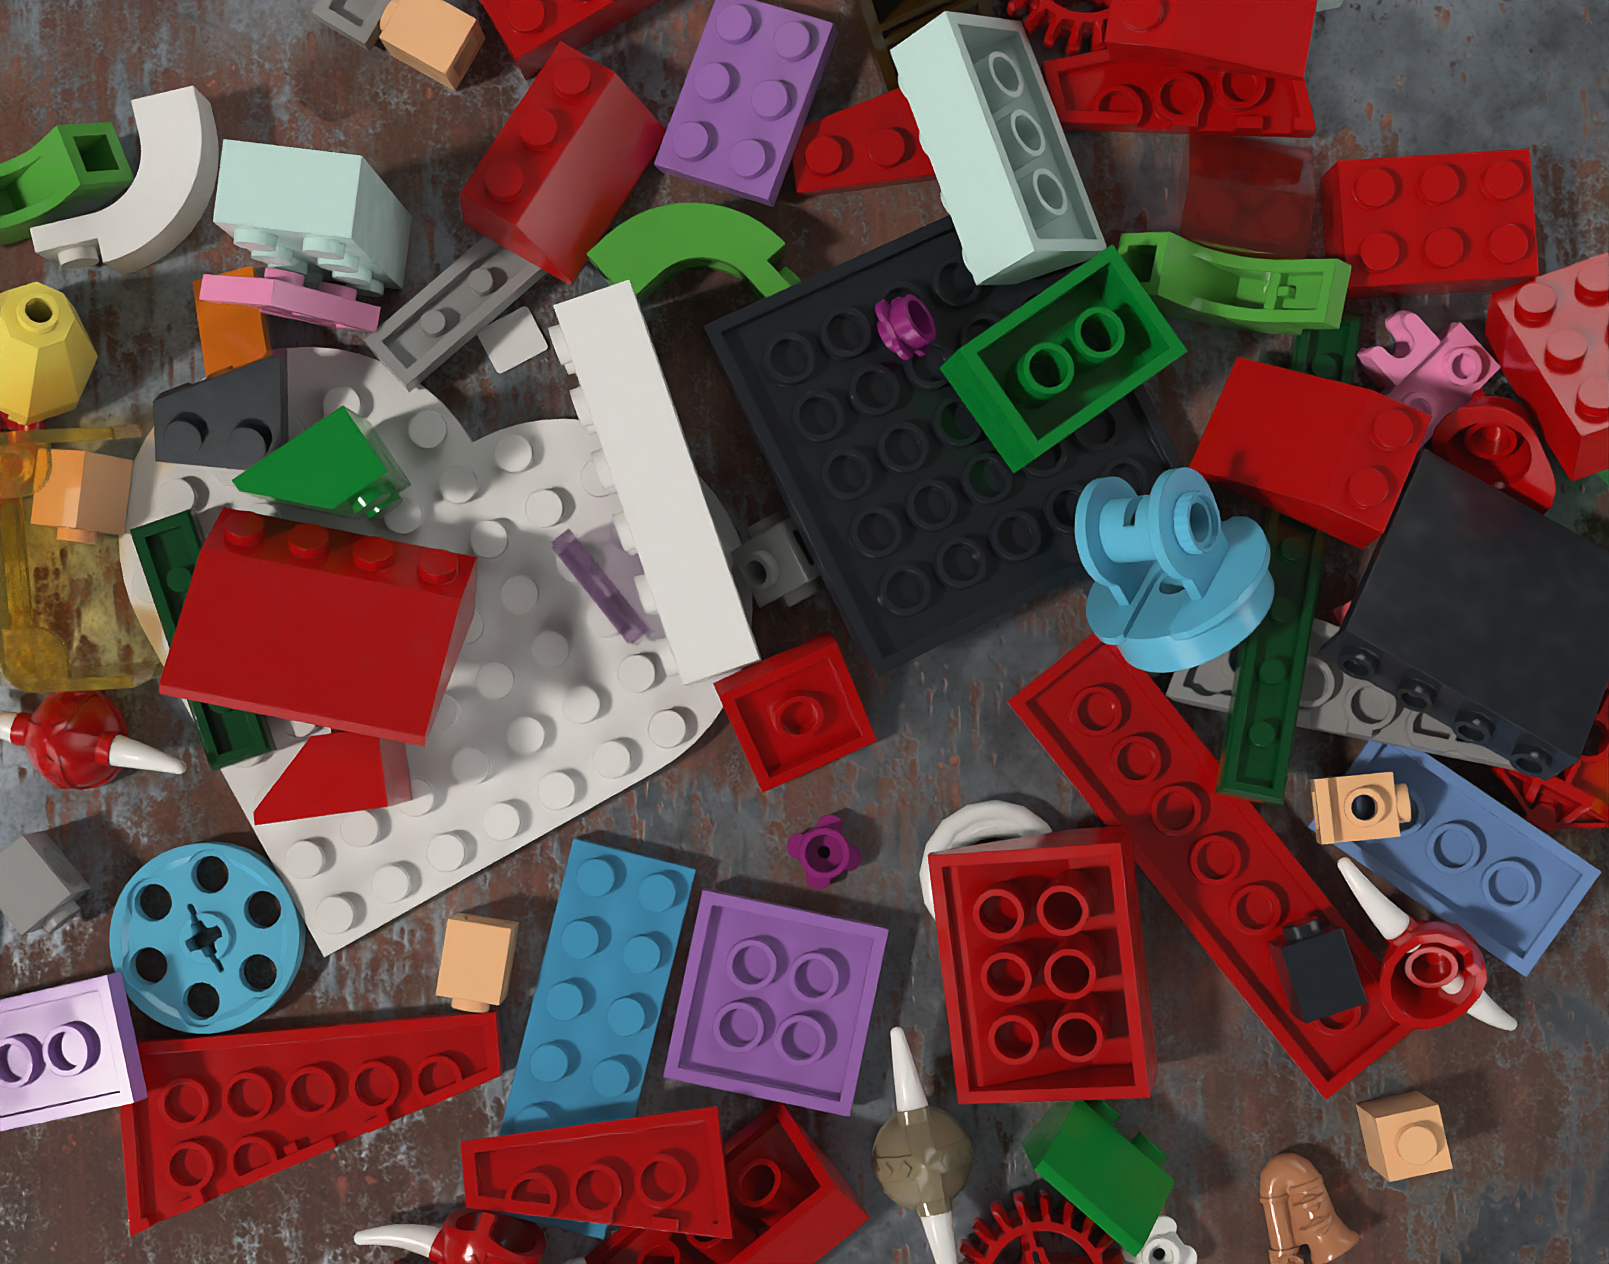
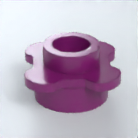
M909 294L903 298L897 297L893 299L891 304L885 300L876 303L875 311L879 319L877 323L878 332L884 344L892 352L897 353L903 360L912 358L913 353L922 357L929 352L928 343L935 339L936 327L930 312L917 297Z
M834 815L822 816L815 828L805 834H793L787 843L788 854L800 861L806 871L805 881L813 889H825L829 886L831 878L839 875L843 870L854 871L861 862L860 850L848 843L842 833L843 823ZM827 846L830 849V855L827 858H821L818 855L820 847Z

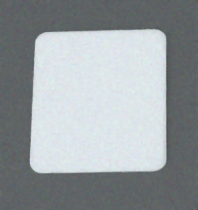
M526 306L492 322L477 333L494 368L499 374L546 351L548 348L540 329Z

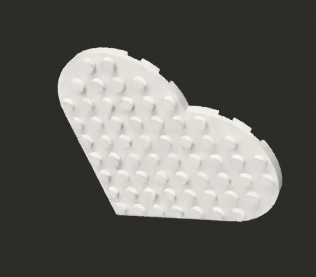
M296 347L284 348L287 349L289 441L341 406L347 407L372 424L412 484L399 493L403 501L392 511L373 521H370L367 515L358 520L271 503L238 491L232 479L245 470L156 462L153 427L133 463L124 535H119V557L131 605L163 666H165L170 649L130 533V529L192 509L197 512L206 539L223 507L477 557L474 617L425 747L405 743L413 800L384 808L255 825L253 811L310 736L331 733V729L328 727L266 715L277 750L221 769L323 956L326 957L653 774L678 758L705 733L723 709L713 683L741 671L742 668L691 686H683L680 675L673 678L672 676H667L655 642L656 639L666 636L660 616L651 617L650 614H646L634 577L645 574L638 554L630 556L629 552L624 551L612 516L623 511L618 494L610 496L608 490L603 489L591 452L602 449L597 433L589 435L586 427H582L580 420L551 419L518 424L493 432L473 442L459 420L428 389L419 384L411 392H408L381 361L358 353L333 348ZM699 476L751 627L753 611L752 593L730 553L742 545L728 513L714 492ZM182 699L188 712L190 713L193 719L187 699Z

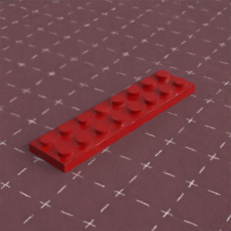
M1091 632L1005 701L1105 827L1130 825L1134 863L1321 1097L1327 1100L1415 1029L1407 1028L1390 1017L1381 1000L1379 983L1381 965L1251 802L1214 794L1219 762L1146 671L1129 664L1122 656L1117 645L1105 644L1098 639L1094 632ZM1318 916L1321 923L1328 921L1343 928L1368 1003L1304 1023L1290 1012L1267 941L1284 936L1281 927L1290 922L1306 917Z

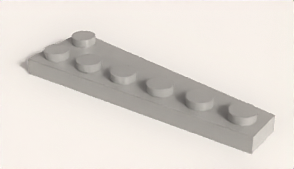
M1314 618L1296 726L1516 770L1512 767L1509 760L1482 745L1472 744L1460 739L1454 734L1452 728L1429 715L1403 707L1396 701L1393 695L1366 680L1355 679L1343 673L1336 663L1318 654L1321 646L1336 634L1340 627ZM1240 643L1226 653L1204 664L1175 671L1166 691V698L1173 702L1228 712Z

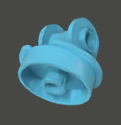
M1182 467L1163 472L1154 483L1150 495L1137 496L1134 489L1119 477L1097 478L1092 480L1082 491L1075 513V539L1082 564L1088 574L1095 580L1086 602L1087 621L1098 639L1108 645H1117L1124 659L1133 667L1148 672L1166 673L1204 664L1238 645L1254 631L1266 616L1272 604L1275 589L1273 578L1268 570L1270 561L1269 542L1261 527L1254 520L1246 516H1233L1226 521H1221L1220 512L1213 493L1206 480L1196 470Z

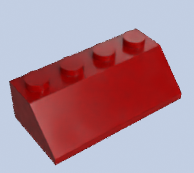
M775 1101L723 1144L734 1239L622 1226L585 1256L584 1259L587 1264H815L870 1219L842 1173L785 1103Z

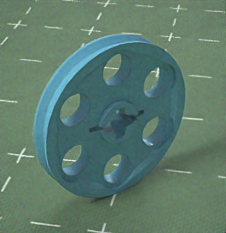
M206 841L166 851L150 860L133 875L120 894L114 908L110 925L109 945L115 973L122 972L126 994L141 1011L172 1029L188 1033L212 1034L232 1030L249 1023L272 1008L284 996L296 978L301 966L305 949L306 928L300 912L272 862L257 852L240 845L219 841ZM207 856L220 858L228 868L229 878L227 884L217 892L206 890L197 879L198 865ZM150 884L163 886L170 893L172 907L164 919L150 918L141 908L140 897L143 890ZM259 891L270 892L280 901L281 915L278 921L269 927L260 926L255 923L249 914V902L252 896ZM201 920L207 928L218 926L222 932V937L214 942L217 950L215 954L210 946L199 948L195 943L194 937L202 932L199 923ZM146 947L156 948L166 957L167 972L163 979L156 983L148 982L141 978L136 969V958L139 952ZM254 954L267 956L275 964L277 977L274 984L268 989L252 987L245 978L244 966L247 960ZM207 983L218 992L220 1004L214 1016L201 1017L190 1009L187 997L189 990L194 984Z

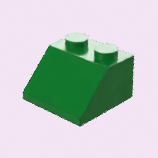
M341 406L232 479L238 491L271 503L358 520L367 515L370 521L376 520L396 508L403 501L399 493L412 485L372 424L345 406Z
M1106 1100L1056 1101L1021 1141L1033 1169L1131 1255L1136 1257L1144 1247L1175 1184L1174 1179L1165 1167L1162 1166L1169 1156L1141 1131L1131 1139L1117 1127L1114 1122L1120 1117V1114Z

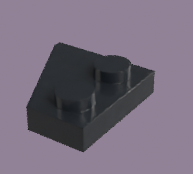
M273 349L266 352L262 358L236 368L229 366L209 374L202 381L194 384L187 382L161 392L153 401L155 461L247 470L289 442L287 349Z

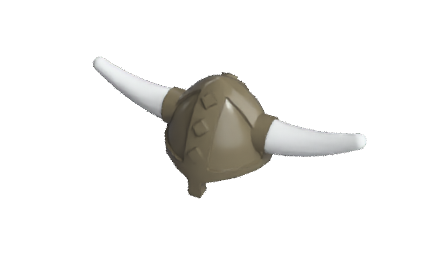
M894 1027L890 1035L897 1112L878 1131L872 1146V1169L880 1188L895 1203L917 1211L936 1264H958L951 1201L967 1183L973 1166L974 1146L965 1127L949 1111L928 1104L904 1031L900 1027Z

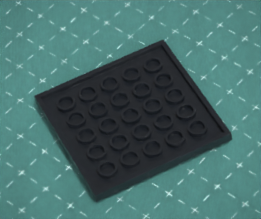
M951 215L708 323L700 331L872 679L1086 573L1087 571L1082 564L1076 545L1075 513L1082 491L1092 480L1103 477H1119L1134 489L1137 496L1150 495L1154 483L1163 472L1169 469L1184 467L1142 383L1013 474L942 373L940 367L958 349L1080 267L1082 262L1017 284L976 285L972 273L964 263L962 257L963 248ZM910 294L917 297L930 312L936 327V337L932 342L928 343L929 352L920 357L913 353L912 358L903 360L882 341L877 327L879 319L876 315L875 305L881 300L891 304L893 299L897 297L903 298Z

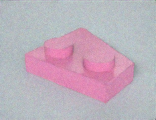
M265 268L264 278L203 274L199 300L207 302L246 305L259 309L260 313L336 329L377 332L381 309L378 306L356 301L357 290L354 288L326 282H319L318 290L303 287L304 275L276 268Z

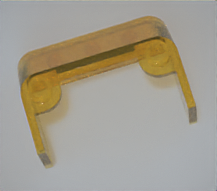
M142 424L0 431L1 687L29 693L135 688L162 674L163 664L161 661L71 666L70 653L64 640L50 629L34 627L22 497L30 496L40 491L47 484L51 476L52 455L50 443L143 436Z

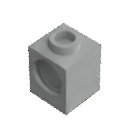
M45 831L21 835L0 853V910L21 935L44 928L51 934L68 923L81 911L76 901L92 888Z

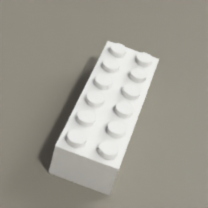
M630 280L553 305L559 324L548 328L551 340L561 365H565L569 375L576 373L581 385L570 390L571 398L582 427H586L589 435L595 433L598 435L602 449L591 452L592 459L603 489H607L610 496L614 494L619 496L623 511L613 514V520L624 551L629 552L630 556L638 554L645 574L634 577V581L646 614H650L651 617L660 616L666 636L656 639L655 642L667 676H672L673 678L680 675L683 686H691L761 662L762 659L640 303Z

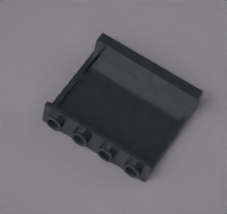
M1424 449L1414 459L1385 531L1379 538L1339 631L1321 646L1318 654L1336 663L1339 669L1346 675L1355 679L1366 680L1393 695L1396 701L1403 707L1415 712H1423L1452 728L1454 734L1460 739L1472 744L1482 745L1509 760L1512 767L1517 771L1547 781L1580 760L1609 682V551L1429 450Z

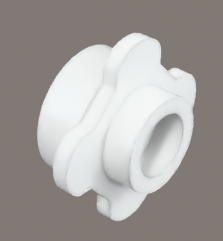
M1166 1215L1158 1216L1144 1247L1136 1257L1121 1246V1253L1124 1259L1134 1264L1197 1263L1195 1250L1193 1247L1183 1244L1176 1234L1177 1225L1175 1221ZM1157 1248H1162L1165 1251L1164 1257L1161 1259L1153 1257V1252Z

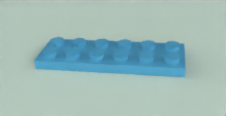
M578 837L573 839L499 1136L635 1118L697 867ZM492 1211L600 1239L605 1238L608 1228L607 1224Z

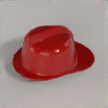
M1484 388L1478 389L1473 392L1468 402L1464 403L1459 409L1446 414L1435 426L1431 440L1434 454L1543 515L1552 507L1557 490L1554 471L1536 434L1532 417L1521 404L1506 397L1489 396Z

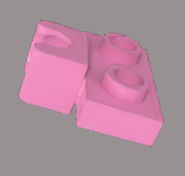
M1402 310L1389 315L1385 320L1387 330L1395 339V349L1392 355L1380 346L1368 349L1364 347L1358 348L1356 363L1378 387H1384L1380 394L1432 416L1419 447L1420 449L1433 436L1434 428L1442 418L1466 403L1471 398L1473 392L1480 389L1501 367L1461 322L1449 323L1436 336L1419 316L1413 312Z

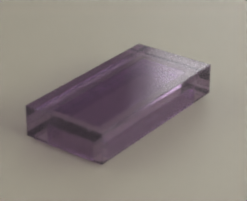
M567 529L551 542L553 544L551 547L628 644L639 645L654 633V630L575 532Z

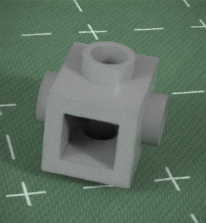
M781 511L750 526L747 530L752 539L730 552L759 608L782 597L787 606L791 607L822 590L817 581L821 575L792 517L785 520Z

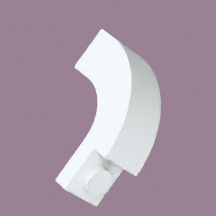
M194 86L131 100L141 143L140 165L132 185L118 201L101 211L30 228L35 253L67 270L93 266L99 262L98 255H102L103 263L124 275L155 263L182 243L200 221L209 204L215 187L219 163V143L211 103Z

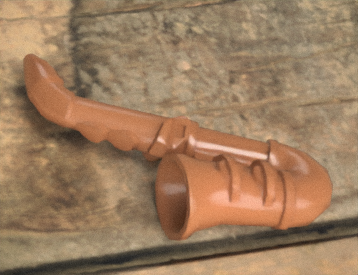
M1280 1153L1270 1158L1260 1173L1259 1200L1264 1206L1271 1247L1268 1249L1270 1264H1304L1303 1256L1299 1254L1300 1245L1308 1244L1311 1251L1312 1264H1324L1350 1250L1359 1241L1360 1235L1349 1229L1336 1215L1323 1183L1322 1174H1319L1310 1160L1296 1153Z

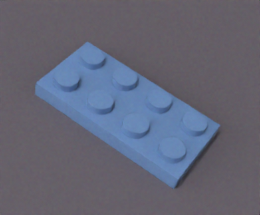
M1366 741L1342 776L1393 772L1394 784L1406 783L1411 807V821L1399 823L1401 837L1333 843V845L1443 921L1454 925L1456 923L1462 927L1465 932H1468L1475 938L1479 946L1521 975L1527 977L1601 874V871L1427 753ZM1365 794L1357 796L1351 805L1352 813L1360 820L1369 819L1375 812L1373 799ZM1313 816L1307 827L1315 832Z

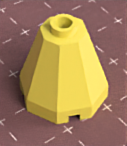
M33 282L0 293V411L9 414L7 419L26 426L75 410L98 358L76 309L64 293L39 282Z

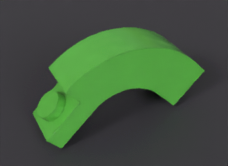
M112 122L56 125L34 147L0 164V246L31 238L30 228L86 215L116 197L134 181L133 174Z
M697 202L676 203L647 210L617 226L587 253L591 265L610 285L630 280L640 304L668 279L682 272L694 269H713L730 274L743 282L759 300L802 282L786 266L779 272L773 268V265L785 255V242L752 217L731 208L715 204Z
M1172 232L1121 233L1118 253L1162 315L1222 328L1281 335H1301L1302 329L1340 328L1352 266L1339 259L1274 260L1244 257L1203 247Z

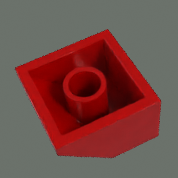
M330 728L331 733L310 736L253 811L254 824L262 825L384 808L413 800L405 743Z

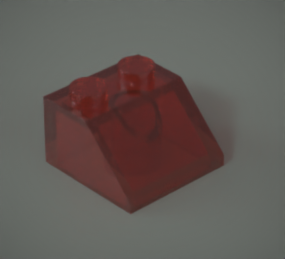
M1187 134L1170 232L1203 247L1228 254L1274 260L1305 259L1316 200L1312 150L1235 136Z

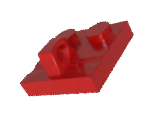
M830 630L800 646L789 648L713 683L762 793L877 741L841 651Z

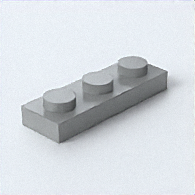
M484 236L379 326L377 332L371 333L364 339V342L368 349L407 391L411 392L548 272Z

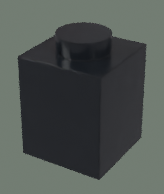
M1311 916L1282 926L1281 929L1284 936L1267 941L1290 1012L1304 1023L1368 1003L1343 928L1328 921L1321 923L1318 916Z

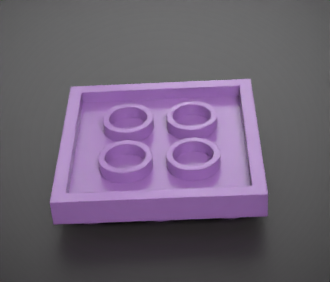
M703 888L663 1077L850 1117L889 932L888 926Z

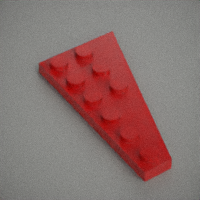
M499 1008L489 1009V1012L484 1013L464 1011L136 1040L148 1098L120 1106L129 1235L131 1237L151 1228L159 1222L180 1213H186L206 1204L212 1199L242 1186L246 1187L331 1150L357 1136L375 1131L410 1113L435 1105L501 1076L504 1072Z

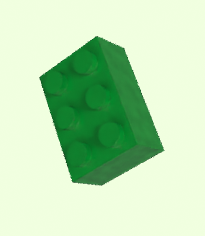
M1112 244L958 349L940 367V370L1014 474L1187 352V349Z

